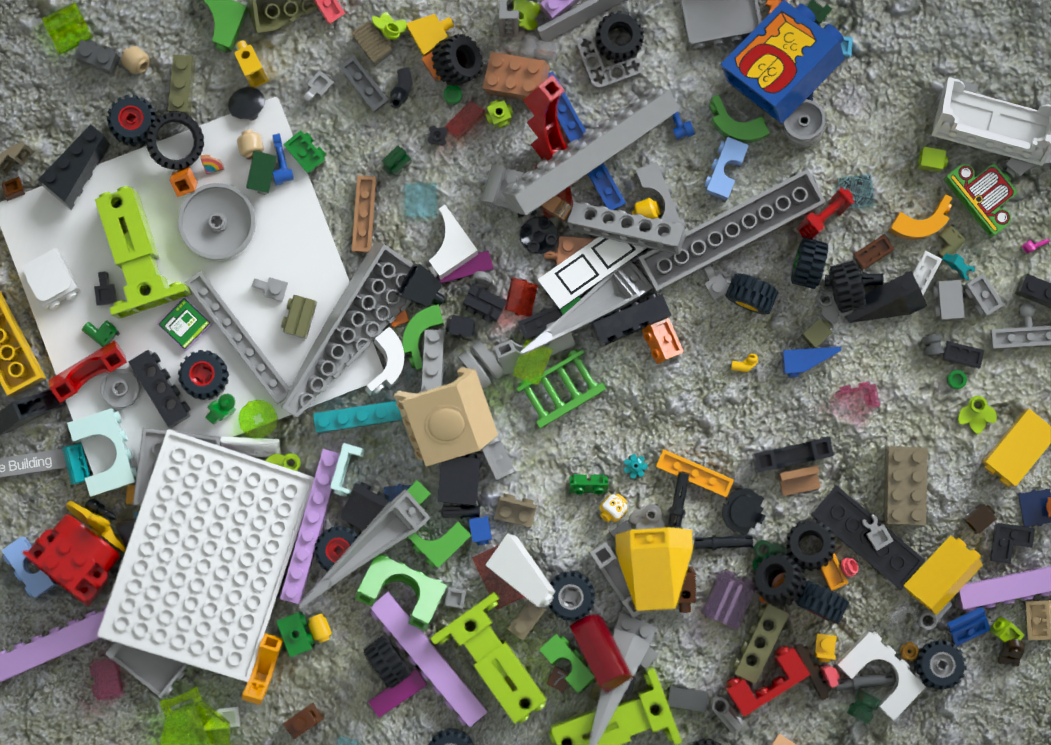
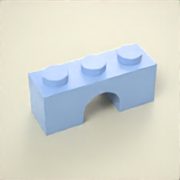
M727 137L725 142L721 141L718 152L721 154L719 159L715 158L711 169L714 171L712 177L708 176L704 187H707L705 193L727 201L735 180L725 175L724 166L730 163L740 166L749 145Z
M20 537L2 550L4 553L3 559L8 565L13 566L15 576L19 581L22 580L24 582L28 595L39 598L56 586L57 583L41 570L33 573L28 569V560L22 552L24 550L28 552L32 546L26 537Z

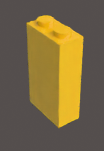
M1025 409L982 461L985 465V470L992 475L995 473L999 476V481L1005 486H1017L1051 444V426L1031 409Z
M951 535L903 585L911 596L934 615H937L983 566L980 560L981 555L974 549L970 551L966 548L967 545L960 538L955 539Z

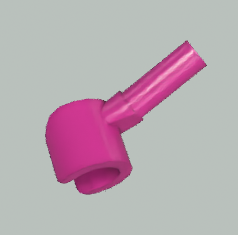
M1045 239L1034 244L1029 240L1022 245V248L1026 253H1031L1040 246L1050 243V241Z

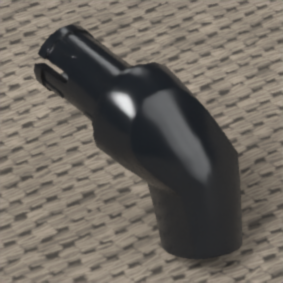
M409 67L397 70L398 82L390 92L391 99L389 103L392 108H400L402 103L408 99L413 85Z

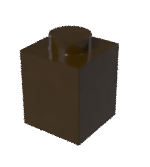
M980 504L963 520L975 534H980L997 518L994 516L995 511L991 506Z

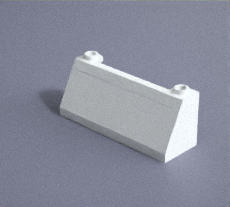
M948 78L942 91L931 136L1041 166L1044 164L1051 151V105H1042L1038 110L965 91V85L962 81Z

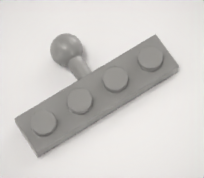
M1024 303L1020 307V314L1024 317L1025 327L990 330L991 348L1002 349L1051 345V326L1033 327L1032 316L1035 314V307L1031 303Z

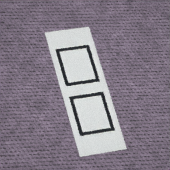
M625 225L623 228H629L631 225ZM598 237L537 280L556 305L562 308L647 247Z

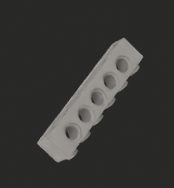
M574 202L568 219L571 231L680 255L686 236L685 227L680 223L664 222L659 218L650 219L641 214L632 215L623 210H609L604 206H591L586 202ZM589 217H595L592 220H587ZM607 221H613L611 224H605ZM625 225H631L629 228H623ZM644 229H650L648 232H641ZM662 233H668L666 236H660Z

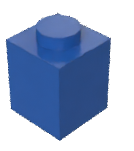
M488 516L469 519L473 543L477 542V545L489 544L488 540L492 539Z

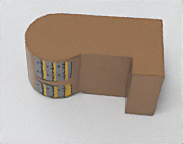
M556 195L539 206L564 222L572 210L569 204Z

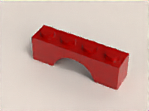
M114 340L49 379V388L61 403L76 394L80 387L91 378L104 372H112L127 363L126 356Z

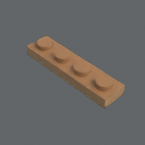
M357 175L352 252L368 253L372 248L377 177Z

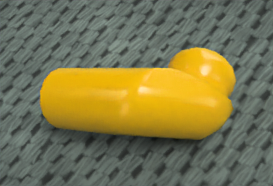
M751 353L742 362L732 361L731 370L749 372L757 365L758 356Z

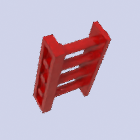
M841 187L827 202L829 206L819 215H814L813 212L809 214L796 230L803 238L814 239L825 228L823 223L835 212L841 216L855 202L852 193L848 189L844 190Z

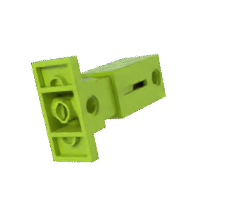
M129 186L120 187L117 189V192L111 194L110 192L102 193L99 195V198L95 199L115 264L123 270L127 286L123 288L128 302L121 300L115 302L114 306L109 308L111 315L118 319L192 295L190 288L184 283L175 282L168 285L167 279L160 275L155 260L159 258V254L139 193ZM151 289L150 293L146 296V291Z
M493 592L434 634L430 639L434 644L439 642L441 645L450 639L449 634L451 633L460 646L464 644L476 661L474 667L514 724L516 722L521 724L529 718L530 712L533 710L538 712L545 707L544 702L547 700L507 641L502 643L491 628L492 620L484 609L487 608L489 611L498 604L496 600L499 597L496 592ZM474 621L476 629L473 631L468 630L465 626L466 622ZM521 699H529L530 704L527 707L521 706L519 703Z
M653 666L647 667L645 669L646 673L643 674L646 684L651 687L637 692L638 697L618 704L597 745H621L631 741L630 736L650 728L653 732L664 729L669 742L672 741L674 745L682 743ZM653 704L659 705V709L655 713L650 712V707ZM597 708L550 725L551 730L548 732L552 744L562 745L561 742L564 738H570L572 740L570 745H589Z

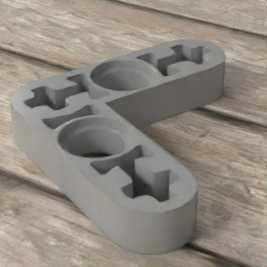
M586 35L578 40V51L590 83L595 89H603L641 74L643 63L640 59L631 58L604 68L593 38ZM583 41L591 43L589 45L590 54L584 56V54H587L586 48L581 47ZM589 58L597 59V66H588L587 60ZM632 63L639 65L637 71L631 69L627 72L629 75H625L624 65H626V69L630 68ZM599 68L601 70L598 71V75L600 78H604L602 84L594 82L596 80L594 71H597ZM620 69L622 76L614 78L611 74L612 70Z

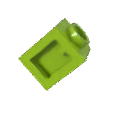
M999 617L989 631L1004 644L1008 640H1021L1025 636L1012 622L1003 617Z

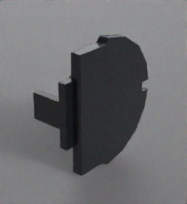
M747 488L736 489L727 496L725 500L728 502L727 504L723 503L722 517L730 530L747 536L750 528L754 529L757 523H763L766 516L761 514L764 509L761 507L764 497L756 494L754 490Z

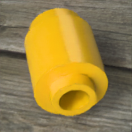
M321 613L308 618V626L314 641L318 640L319 643L329 640V635L332 632L326 617Z

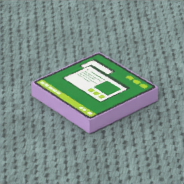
M185 297L158 323L185 351L213 324Z

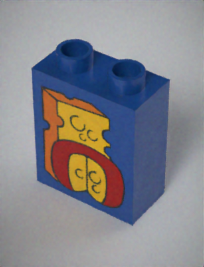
M785 0L720 64L730 85L781 124L845 60L841 48V43L844 40L842 34L830 24H827L824 28L814 22L816 20L814 13L804 4L800 3L795 8Z

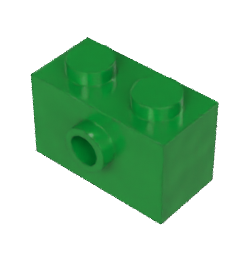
M298 612L276 621L290 657L314 648L312 644H315L312 634L307 632L306 626L308 622L304 614L301 615Z

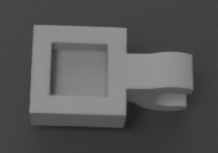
M319 70L307 83L310 90L303 96V101L310 105L317 94L322 98L334 85V82Z
M711 265L702 269L708 279V282L704 283L712 300L726 294L728 285L722 274L716 277Z
M269 277L267 283L254 278L252 286L265 290V297L283 301L288 282Z

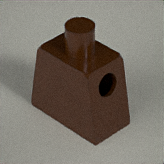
M688 566L679 596L680 613H690L691 603H696V572L693 566Z
M311 703L282 724L294 740L324 718L315 704Z

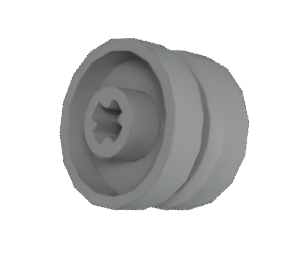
M806 99L783 122L786 138L792 144L800 147H809L816 144L822 138L825 131V113L822 107L815 101Z
M479 340L472 345V351L476 358L468 351H464L458 358L465 368L476 370L481 387L484 390L491 385V380L486 374L487 372L495 379L500 378L505 372L498 364L499 362L492 352Z

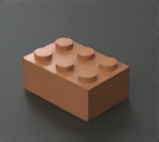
M491 52L482 88L490 95L523 100L548 79L550 66L543 60Z

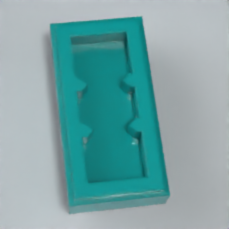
M82 443L62 447L71 485L85 482V478L90 477Z

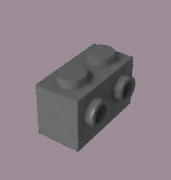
M87 39V42L80 40L74 58L79 63L113 76L120 61V57L115 53V49L105 46V48L99 47L97 42Z

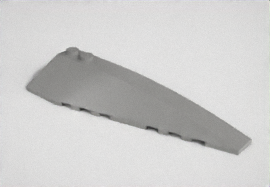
M377 242L373 244L315 340L281 408L298 418L315 401V398L328 388L327 385L333 379H336L341 374V371L346 366H349L370 345V342L379 336L388 324H391L396 319V316L401 311L403 312L408 307L411 301L397 296L396 293L413 264L387 245Z

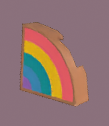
M200 155L206 174L224 170L221 160L210 157V155Z

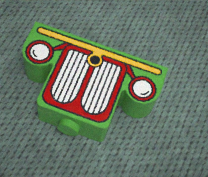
M962 164L943 178V180L988 236L992 238L1010 223V213L1005 209H1000V207L1016 195L1017 190L1010 183L1011 179L1004 172L1002 173L995 164L989 166L977 177H974L973 167L968 164Z

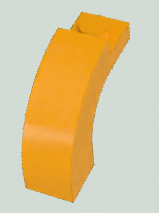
M945 194L931 217L925 220H916L900 212L895 217L888 232L908 240H919L933 235L950 219L943 214H947L952 207V204H950L952 197Z
M267 633L264 634L242 700L261 705L263 698L267 694L278 662L283 638Z

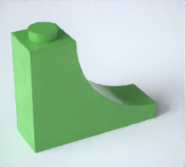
M200 0L209 7L213 14L215 29L212 42L216 46L215 48L222 52L227 50L232 52L248 15V7L233 0Z

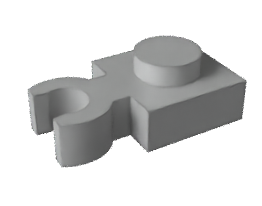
M872 514L870 515L873 519L872 524L869 525L865 519L862 520V524L864 527L869 528L870 532L866 535L874 549L878 551L893 542V539L884 524L877 525L878 519Z

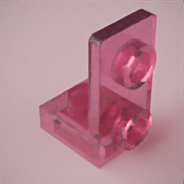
M869 381L858 383L859 387L851 388V385L839 387L840 391L835 392L836 396L866 390V394H864L866 405H869L870 409L880 407L876 384L870 385Z

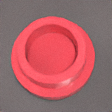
M845 558L841 562V571L847 577H852L858 572V564L852 558Z

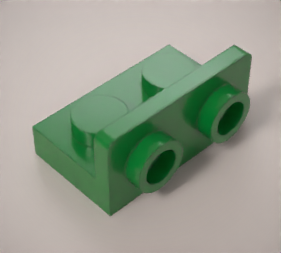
M300 130L283 145L306 173L310 174L319 165L326 163L324 158L326 154L320 147L316 148L312 144L314 140L308 132L304 134Z

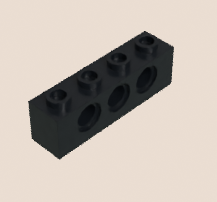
M146 350L128 361L169 428H173L191 416L189 414V411H191L186 401H181L178 396L181 394L175 384L172 386L169 379L171 376L166 368H161L159 364L161 360L156 352L152 353V351ZM155 367V375L149 377L147 375L148 368ZM160 383H164L166 386L163 393H158L157 386ZM170 399H174L176 405L173 409L169 410L167 402Z

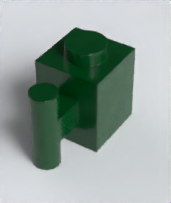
M397 145L382 160L384 165L382 169L389 176L393 174L396 178L412 163V160L406 154V151Z

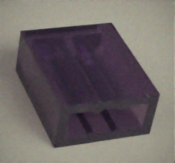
M725 569L724 572H718L701 614L738 630L755 589L751 580L744 577L742 580L735 578V573Z

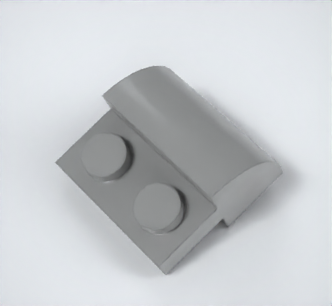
M492 165L480 202L485 205L512 210L502 192L506 190L508 184L521 180V176L525 173L507 169L500 165Z

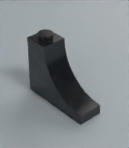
M51 390L11 402L0 411V435L12 432L27 422L62 408L67 404L65 400L60 403Z

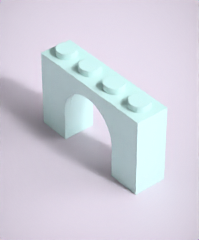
M112 408L67 423L73 442L104 435L110 438L116 447L117 455L112 467L105 472L85 478L90 497H96L136 483L137 467H133L131 461L134 459L133 453L130 448H127L125 442L128 441L125 430L121 429L120 423L122 419L120 413Z

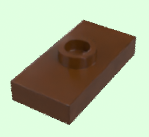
M883 234L852 256L863 271L895 249L886 235Z

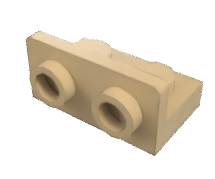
M1051 600L1026 601L1028 640H1051Z

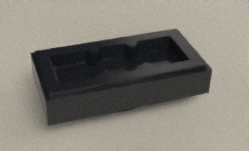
M946 341L942 360L980 369L985 350Z

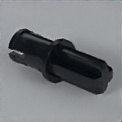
M460 504V506H443L441 511L442 517L460 519L465 517L480 518V505L462 506Z

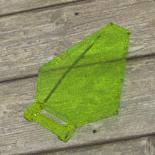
M197 687L191 688L189 692L171 699L165 698L160 700L165 720L159 745H230V722L201 699ZM193 699V702L178 707L173 711L170 708L171 706Z

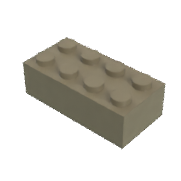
M885 447L883 524L926 525L928 448Z

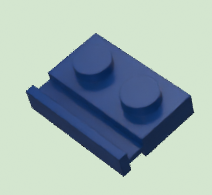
M982 607L947 623L953 644L958 646L990 631L985 615L986 612Z

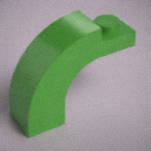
M719 94L711 97L709 108L713 115L716 114L712 118L711 123L723 137H729L742 143H753L769 136L770 132L762 116L750 122L735 121L726 112Z
M439 304L418 312L409 321L404 331V354L412 353V356L409 357L411 367H416L417 371L423 370V362L419 351V342L422 335L425 333V330L444 325Z

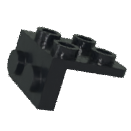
M361 482L360 485L355 483L352 489L353 492L345 504L340 518L364 531L388 502L391 501L387 500L389 496L380 491L376 494L370 491L371 486Z

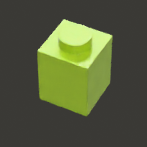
M923 147L920 150L917 169L941 172L947 167L948 163L946 150Z

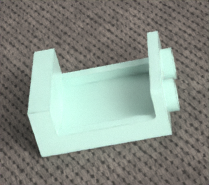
M343 443L330 487L335 489V494L347 497V493L352 494V490L343 488V482L351 455L363 457L364 449Z

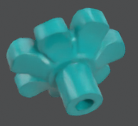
M636 454L630 455L631 460H624V464L627 465L623 469L624 473H630V478L633 479L636 478V475L643 477V470L648 468V465L643 463L645 458L643 456L637 458Z

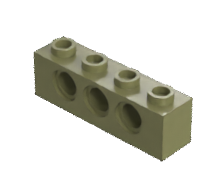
M768 603L765 606L761 605L757 613L759 619L757 623L753 622L750 627L749 633L751 635L749 640L743 642L740 649L742 654L740 658L735 659L732 665L734 674L754 684L757 683L789 616V613ZM767 619L772 622L770 630H764L763 622ZM758 637H762L764 640V645L760 648H757L754 644L755 639ZM747 656H755L756 661L753 665L746 663Z

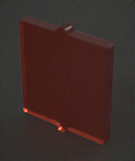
M512 277L505 310L515 313L516 316L531 317L538 285L530 283L526 279L520 280Z

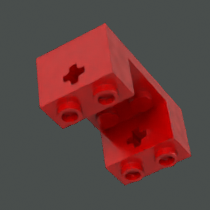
M783 645L775 650L776 654L773 655V658L785 676L781 677L780 675L774 678L770 686L760 687L755 691V695L741 677L736 678L734 676L726 681L727 685L724 686V689L741 715L745 717L811 675L793 647H785Z

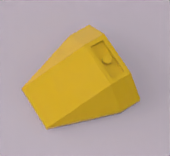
M668 527L628 530L616 534V556L636 611L676 609L693 551L692 530Z

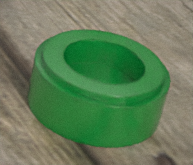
M447 86L443 92L445 102L450 105L458 104L462 99L461 89L458 86Z
M954 370L947 376V384L952 389H961L967 383V376L961 370Z

